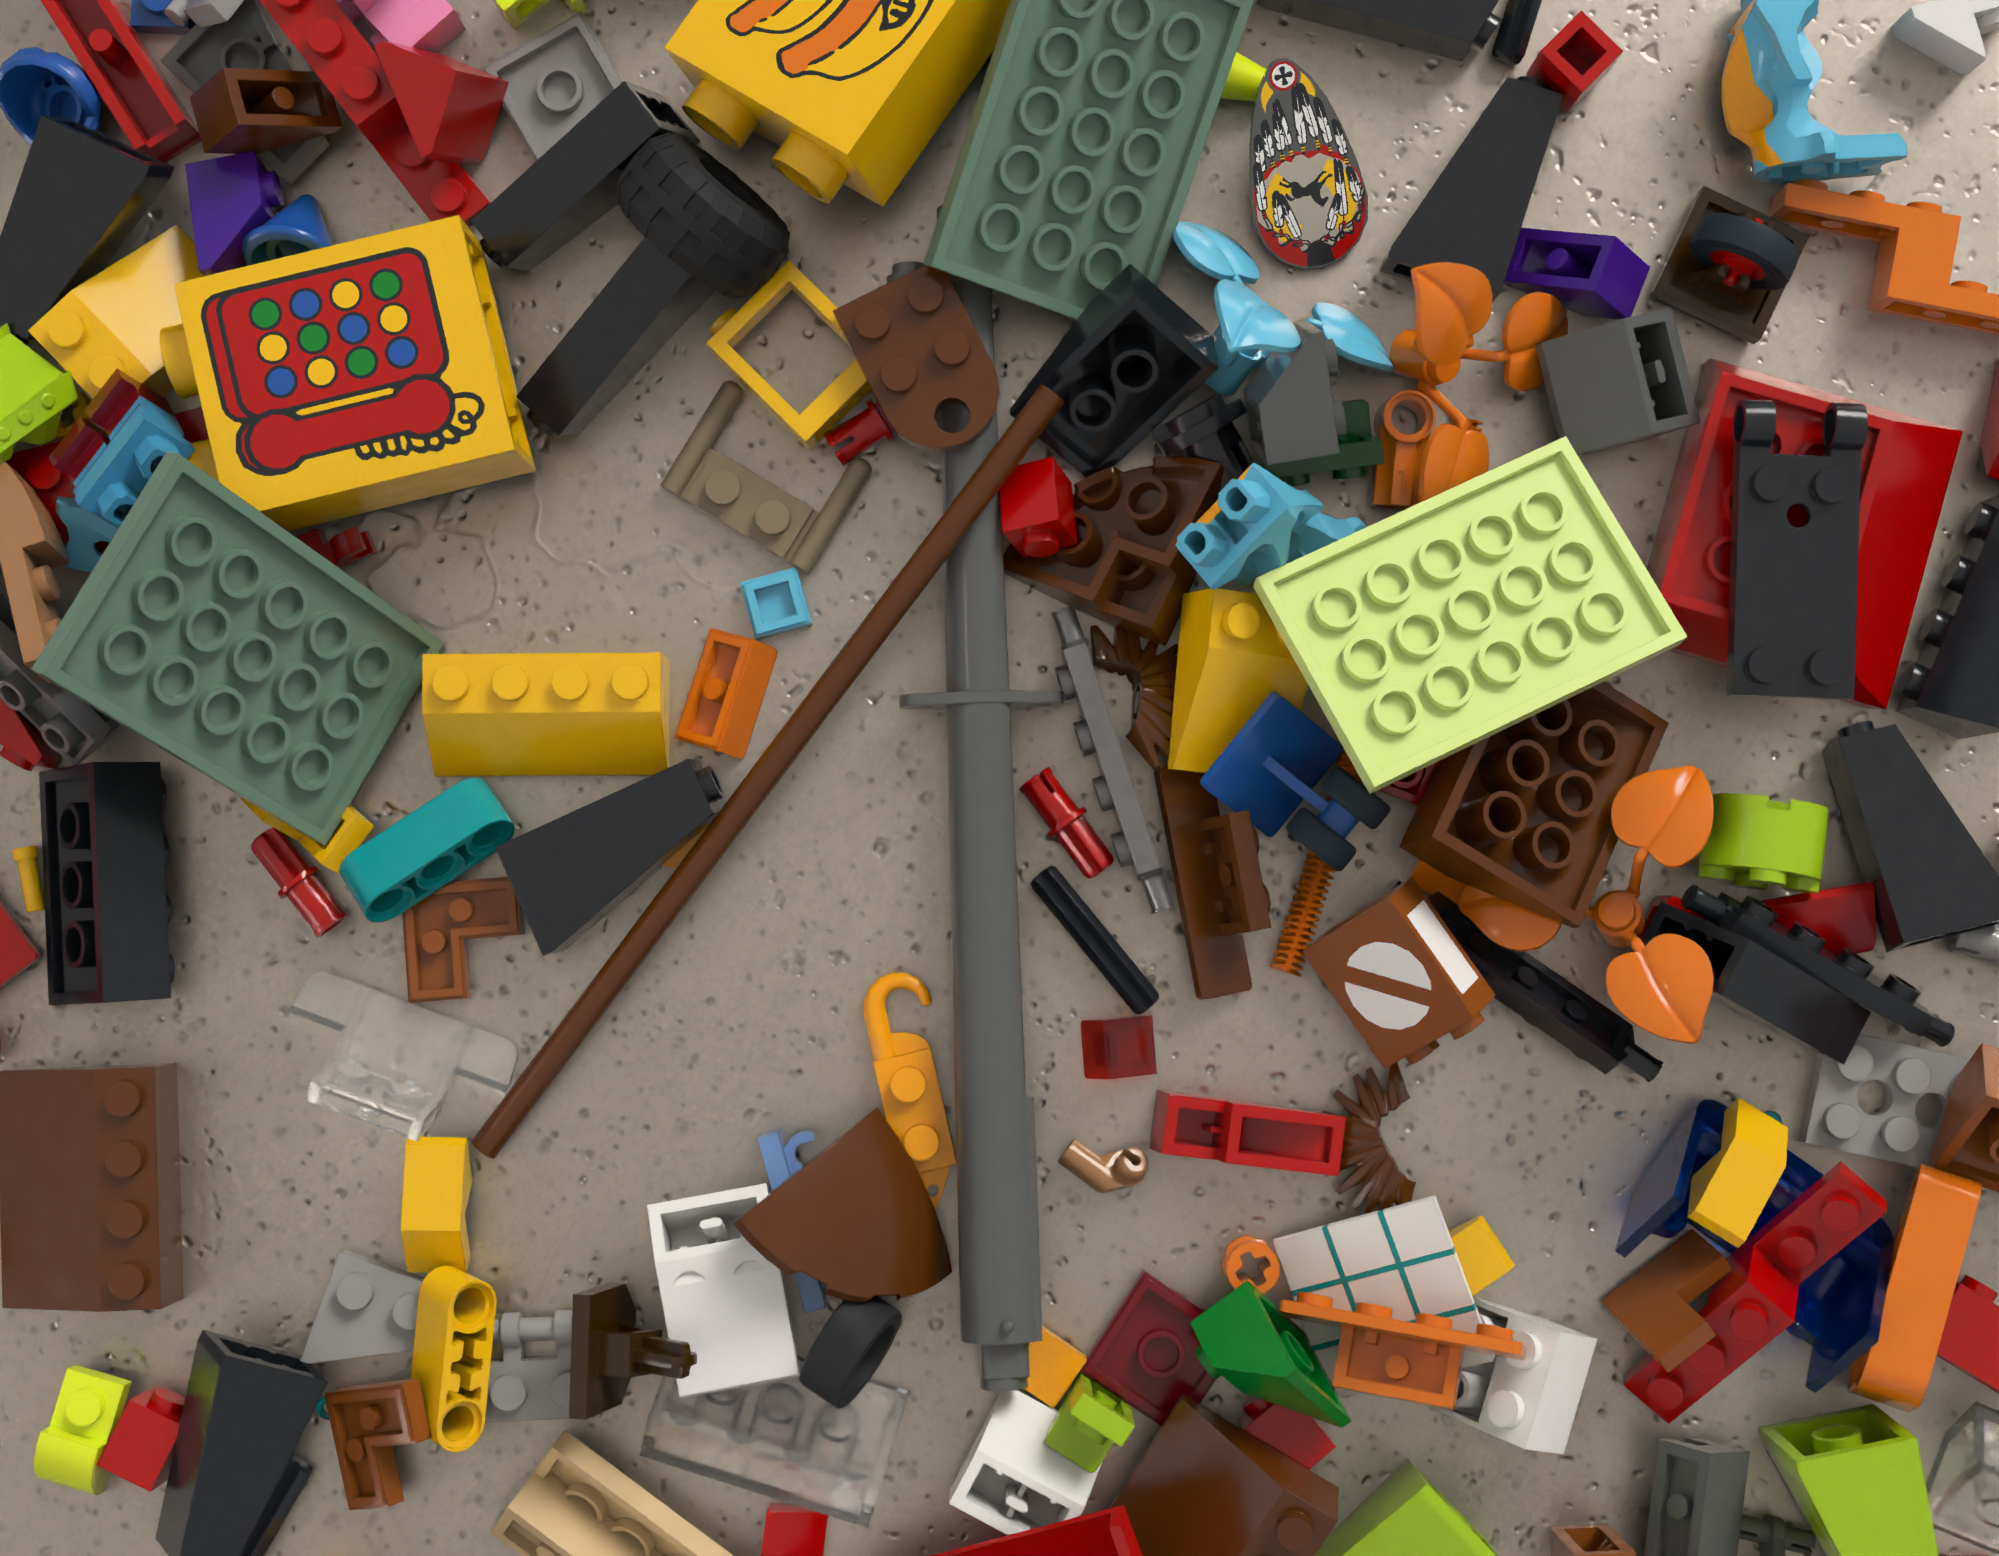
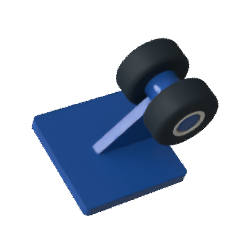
M1275 691L1268 695L1200 780V785L1233 811L1249 810L1251 824L1268 837H1273L1305 799L1319 810L1320 813L1316 816L1307 808H1301L1289 821L1286 829L1295 839L1336 871H1342L1356 854V848L1345 838L1358 822L1361 821L1370 829H1376L1391 811L1390 806L1374 793L1369 794L1361 782L1340 766L1333 767L1320 784L1321 790L1331 797L1329 802L1312 790L1343 752V746Z

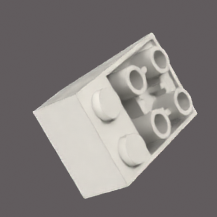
M766 1183L647 1205L654 1262L668 1338L688 1342L690 1350L697 1354V1364L691 1366L689 1376L683 1379L676 1378L680 1398L800 1376L785 1274L765 1259L733 1225L735 1221L770 1193Z

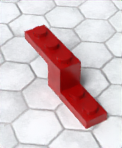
M259 0L430 221L459 215L468 228L473 225L471 221L490 202L460 163L421 158L379 57L334 0Z
M1840 1161L1725 1258L1732 1270L1711 1286L1708 1304L1697 1312L1707 1321L1716 1336L1669 1373L1647 1354L1626 1372L1623 1385L1665 1422L1671 1423L1794 1323L1799 1284L1886 1213L1887 1201Z

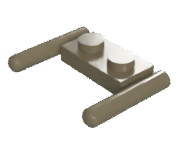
M725 381L660 486L809 575L872 472L871 465L862 458L852 459L820 513L815 511L814 508L711 448L743 395V390L739 384L734 381Z

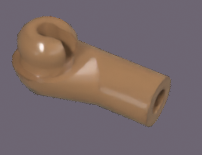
M1075 1138L1066 1147L1057 1161L1099 1193L1134 1187L1144 1179L1148 1169V1159L1144 1152L1138 1148L1128 1147L1098 1156Z

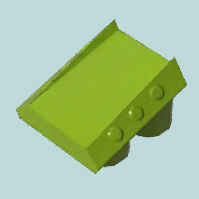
M8 323L0 326V463H3L12 458L15 443L19 440L31 444H45L55 439L62 410L78 400L70 370L63 373L11 334Z

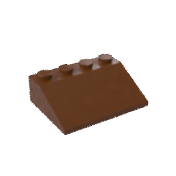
M1602 682L1438 761L1399 847L1447 877L1571 928H1579L1619 839L1614 832L1611 820L1613 800L1624 784L1632 778L1648 772L1669 723L1612 686Z
M177 1063L0 1071V1222L3 1308L93 1312L162 1309L183 1299Z
M1182 1394L1109 1508L1125 1506L1143 1556H1314L1338 1521L1339 1487Z

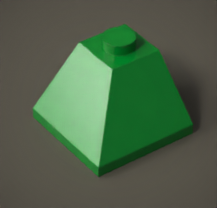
M1249 1281L1243 1283L1190 1322L1201 1344L1195 1349V1353L1204 1369L1212 1378L1218 1379L1220 1376H1223L1242 1393L1341 1428L1351 1422L1344 1405L1332 1386L1305 1332L1289 1317L1278 1312L1279 1308Z

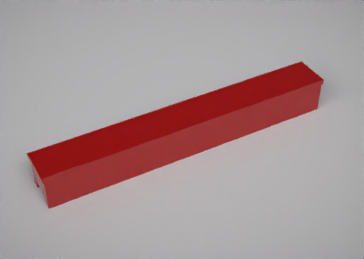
M41 0L133 148L167 163L201 141L197 126L142 39L130 25V20L117 0Z

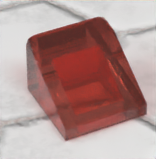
M1152 1015L1092 1019L1081 1022L1084 1074L1087 1079L1108 1080L1157 1074Z

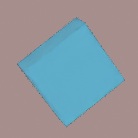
M797 567L740 582L756 640L813 625Z

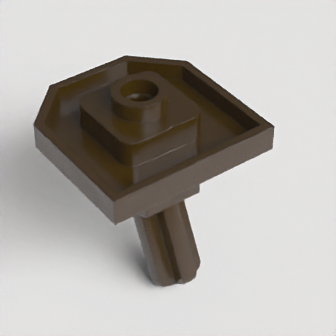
M606 1283L573 1294L569 1419L587 1420L622 1404L631 1377L656 1374L683 1379L689 1376L691 1366L697 1364V1354L690 1350L688 1342L662 1338L661 1329L636 1325V1308L626 1284Z

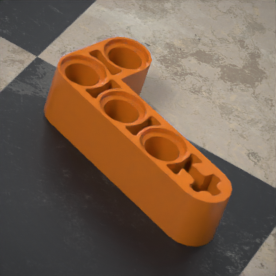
M1924 1164L1918 1165L1908 1192L1868 1337L1860 1344L1848 1383V1392L1908 1413L1918 1409L1921 1405L1929 1384L1975 1218L1982 1183Z

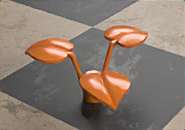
M1454 262L1430 263L1414 267L1410 270L1415 290V330H1404L1396 337L1391 346L1389 360L1394 365L1393 371L1395 373L1418 380L1416 391L1427 395L1452 419L1454 424H1440L1434 429L1427 440L1420 464L1418 503L1486 473L1489 467V448L1486 437L1479 431L1467 430V418L1435 388L1436 385L1449 382L1457 375L1461 359L1488 362L1505 361L1504 382L1507 387L1514 390L1530 391L1544 384L1535 345L1568 335L1567 311L1555 296L1544 292H1533L1521 297L1513 305L1505 319L1502 330V342L1505 349L1498 351L1472 349L1471 347L1474 344L1473 334L1479 332L1486 325L1492 311V290L1487 277L1476 268Z
M1692 765L1643 773L1632 778L1618 791L1611 808L1614 832L1621 842L1639 849L1634 856L1629 885L1626 891L1613 890L1603 894L1596 901L1594 907L1588 908L1584 917L1586 921L1595 922L1600 936L1609 945L1619 948L1631 947L1634 952L1625 953L1614 958L1609 963L1606 971L1608 994L1619 1012L1629 1021L1653 1035L1689 1044L1697 1043L1701 1038L1705 1015L1713 993L1714 975L1712 965L1705 951L1696 942L1681 935H1658L1644 946L1641 937L1645 932L1646 923L1637 899L1641 894L1640 884L1644 864L1649 854L1665 867L1679 868L1691 862L1701 853L1711 835L1714 819L1712 791L1702 770ZM1469 885L1465 887L1458 902L1459 910L1489 940L1509 950L1532 951L1539 949L1558 934L1562 923Z

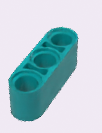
M482 778L466 779L450 787L355 849L345 857L340 865L339 872L366 919L371 922L388 921L399 916L495 853L496 846L512 838L515 827L487 781Z

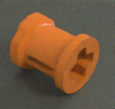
M1242 1235L1234 1238L1226 1245L1221 1265L1225 1276L1235 1289L1249 1281L1257 1290L1265 1294L1275 1286L1279 1278L1280 1265L1276 1254L1264 1240L1253 1238L1249 1235ZM1246 1252H1250L1256 1259L1265 1257V1259L1258 1263V1269L1261 1273L1257 1277L1250 1278L1245 1271L1236 1274L1243 1267L1240 1256Z

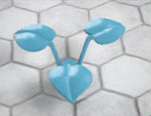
M1179 221L1172 235L1182 254L1193 266L1205 274L1220 280L1214 288V301L1220 324L1213 333L1217 339L1214 343L1219 368L1204 382L1215 391L1231 396L1237 392L1253 368L1259 370L1271 352H1294L1299 347L1301 339L1293 323L1283 313L1262 301L1254 291L1243 284V282L1255 284L1260 275L1250 254L1236 240L1212 227L1193 222ZM1321 302L1315 304L1311 310L1314 318H1309L1306 321L1323 331L1326 340L1333 339L1338 355L1362 365L1385 370L1388 373L1393 371L1394 365L1389 360V355L1384 345L1363 320L1340 306Z

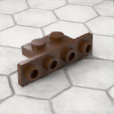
M1164 766L1154 771V777L1196 997L1199 1000H1205L1249 991L1252 988V981L1242 933L1271 928L1269 918L1271 901L1268 889L1262 881L1258 860L1259 837L1257 831L1251 824L1249 810L1220 815L1217 798L1200 785V780L1205 773L1170 770L1168 766Z

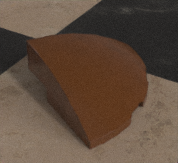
M1157 456L1153 458L1152 466L1140 467L1125 472L1112 466L1096 472L1074 484L1075 494L1073 495L1078 544L1060 548L1055 554L1047 557H1022L1010 543L1003 554L1004 573L1068 606L1075 605V609L1096 619L1166 646L1181 614L1183 593L1190 592L1197 571L1175 546L1177 537L1191 522L1196 523L1218 500L1225 468L1221 463L1202 458Z
M878 1108L851 1126L733 1223L743 1237L765 1259L782 1272L792 1275L801 1271L824 1283L826 1295L842 1300L863 1303L874 1296L896 1295L897 1301H901L930 1289L952 1273L946 1241L933 1203L919 1172L903 1144Z

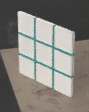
M1435 1195L1273 1240L1295 1302L1298 1292H1307L1333 1298L1332 1308L1355 1312L1357 1302L1370 1303L1393 1309L1391 1319L1415 1323L1416 1313L1432 1314L1452 1319V1330L1476 1334L1477 1324H1483ZM1302 1320L1309 1341L1332 1383L1342 1327ZM1464 1350L1462 1368L1494 1361L1495 1356ZM1335 1388L1339 1398L1361 1394Z

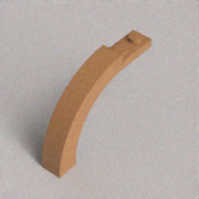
M7 461L0 463V563L23 663L32 669L61 622V619L57 616L54 600L60 599V588L51 568L67 564L69 559L62 537L50 512L34 489ZM40 676V677H41L43 680H45L48 684H49V683H52V682H50L49 680L45 679L44 677Z

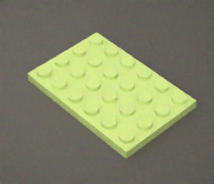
M1566 436L1256 578L1253 585L1369 794L1679 646L1687 638L1686 633Z

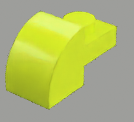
M76 1364L67 1368L50 1425L40 1431L34 1457V1472L37 1478L93 1495H100L105 1492L111 1472L97 1466V1463L123 1413L132 1381Z

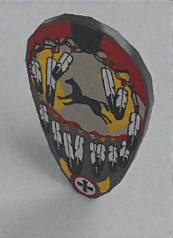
M1286 58L1277 59L1269 64L1257 90L1251 115L1249 190L1254 226L1263 246L1279 261L1300 269L1324 268L1344 258L1360 241L1368 220V195L1356 156L1327 96L1313 78L1294 61Z

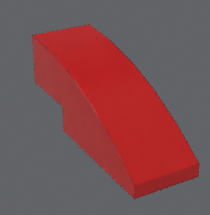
M1157 1090L1149 1149L1161 1154L1219 1160L1228 1164L1339 1176L1346 1117L1288 1107Z

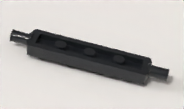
M1398 879L1390 890L1402 884L1401 881ZM1439 891L1428 897L1430 903L1495 993V999L1605 1075L1622 1063L1643 1077L1648 1083L1657 1076L1662 1068L1663 1061L1658 1060L1635 1044L1632 1024L1526 951L1509 950L1489 940L1459 910V905Z
M1695 884L1685 891L1681 900L1683 908L1695 912L1709 920L1710 923L1752 940L1835 991L1904 1027L1906 1031L1912 1034L1915 1033L1920 1037L1924 1036L1940 1047H1944L1952 1041L1955 1027L1951 1023H1947L1930 1014L1927 1008L1917 1001L1921 992L1902 978L1892 973H1889L1885 980L1871 973L1874 966L1858 954L1844 947L1838 955L1823 947L1827 941L1818 933L1796 921L1790 929L1775 921L1779 916L1778 913L1749 895L1741 903L1723 892L1717 898L1700 889Z

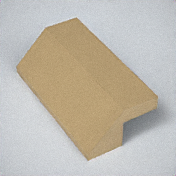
M566 1430L562 1432L539 1466L490 1532L521 1556H733Z

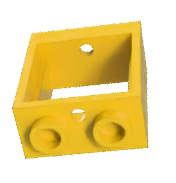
M789 260L779 271L776 270L770 279L738 311L730 308L713 323L709 330L712 337L706 344L712 356L811 452L825 438L824 433L834 429L872 390L855 359L799 415L733 349L791 290L848 344L833 313V310L837 309V307Z

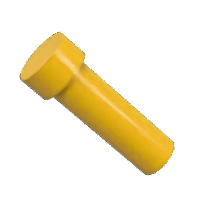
M37 846L12 849L13 859L18 864L26 913L44 910L36 858L38 857Z

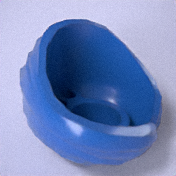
M38 47L19 49L2 63L0 67V107L7 120L30 146L41 115L71 118L99 131L102 113L98 91L85 70L74 61L57 52H46Z

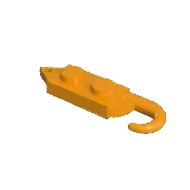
M892 972L879 977L869 987L863 1001V1016L886 1121L903 1144L919 1172L927 1192L930 1185L938 1187L939 1192L937 1194L931 1195L928 1192L933 1206L938 1207L951 1165L957 1164V1158L932 1049L928 1041L918 1034L909 1032L891 1033L885 1006L887 997L896 989L904 988L911 990L917 995L923 1006H929L932 1003V998L928 988L919 978L906 972Z

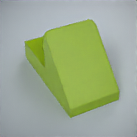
M1079 1372L1046 1434L1045 1442L1049 1447L1087 1472L1093 1473L1098 1469L1112 1445L1116 1443L1122 1447L1134 1429L1135 1424L1131 1406Z

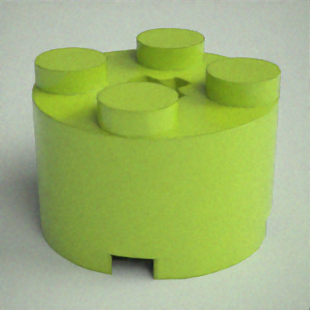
M1738 793L1712 794L1714 802L1713 826L1708 842L1699 854L1698 878L1731 882V886L1747 889L1767 890L1768 884L1782 885V889L1789 891L1819 893L1828 825V807L1790 799V804L1772 801L1770 796Z

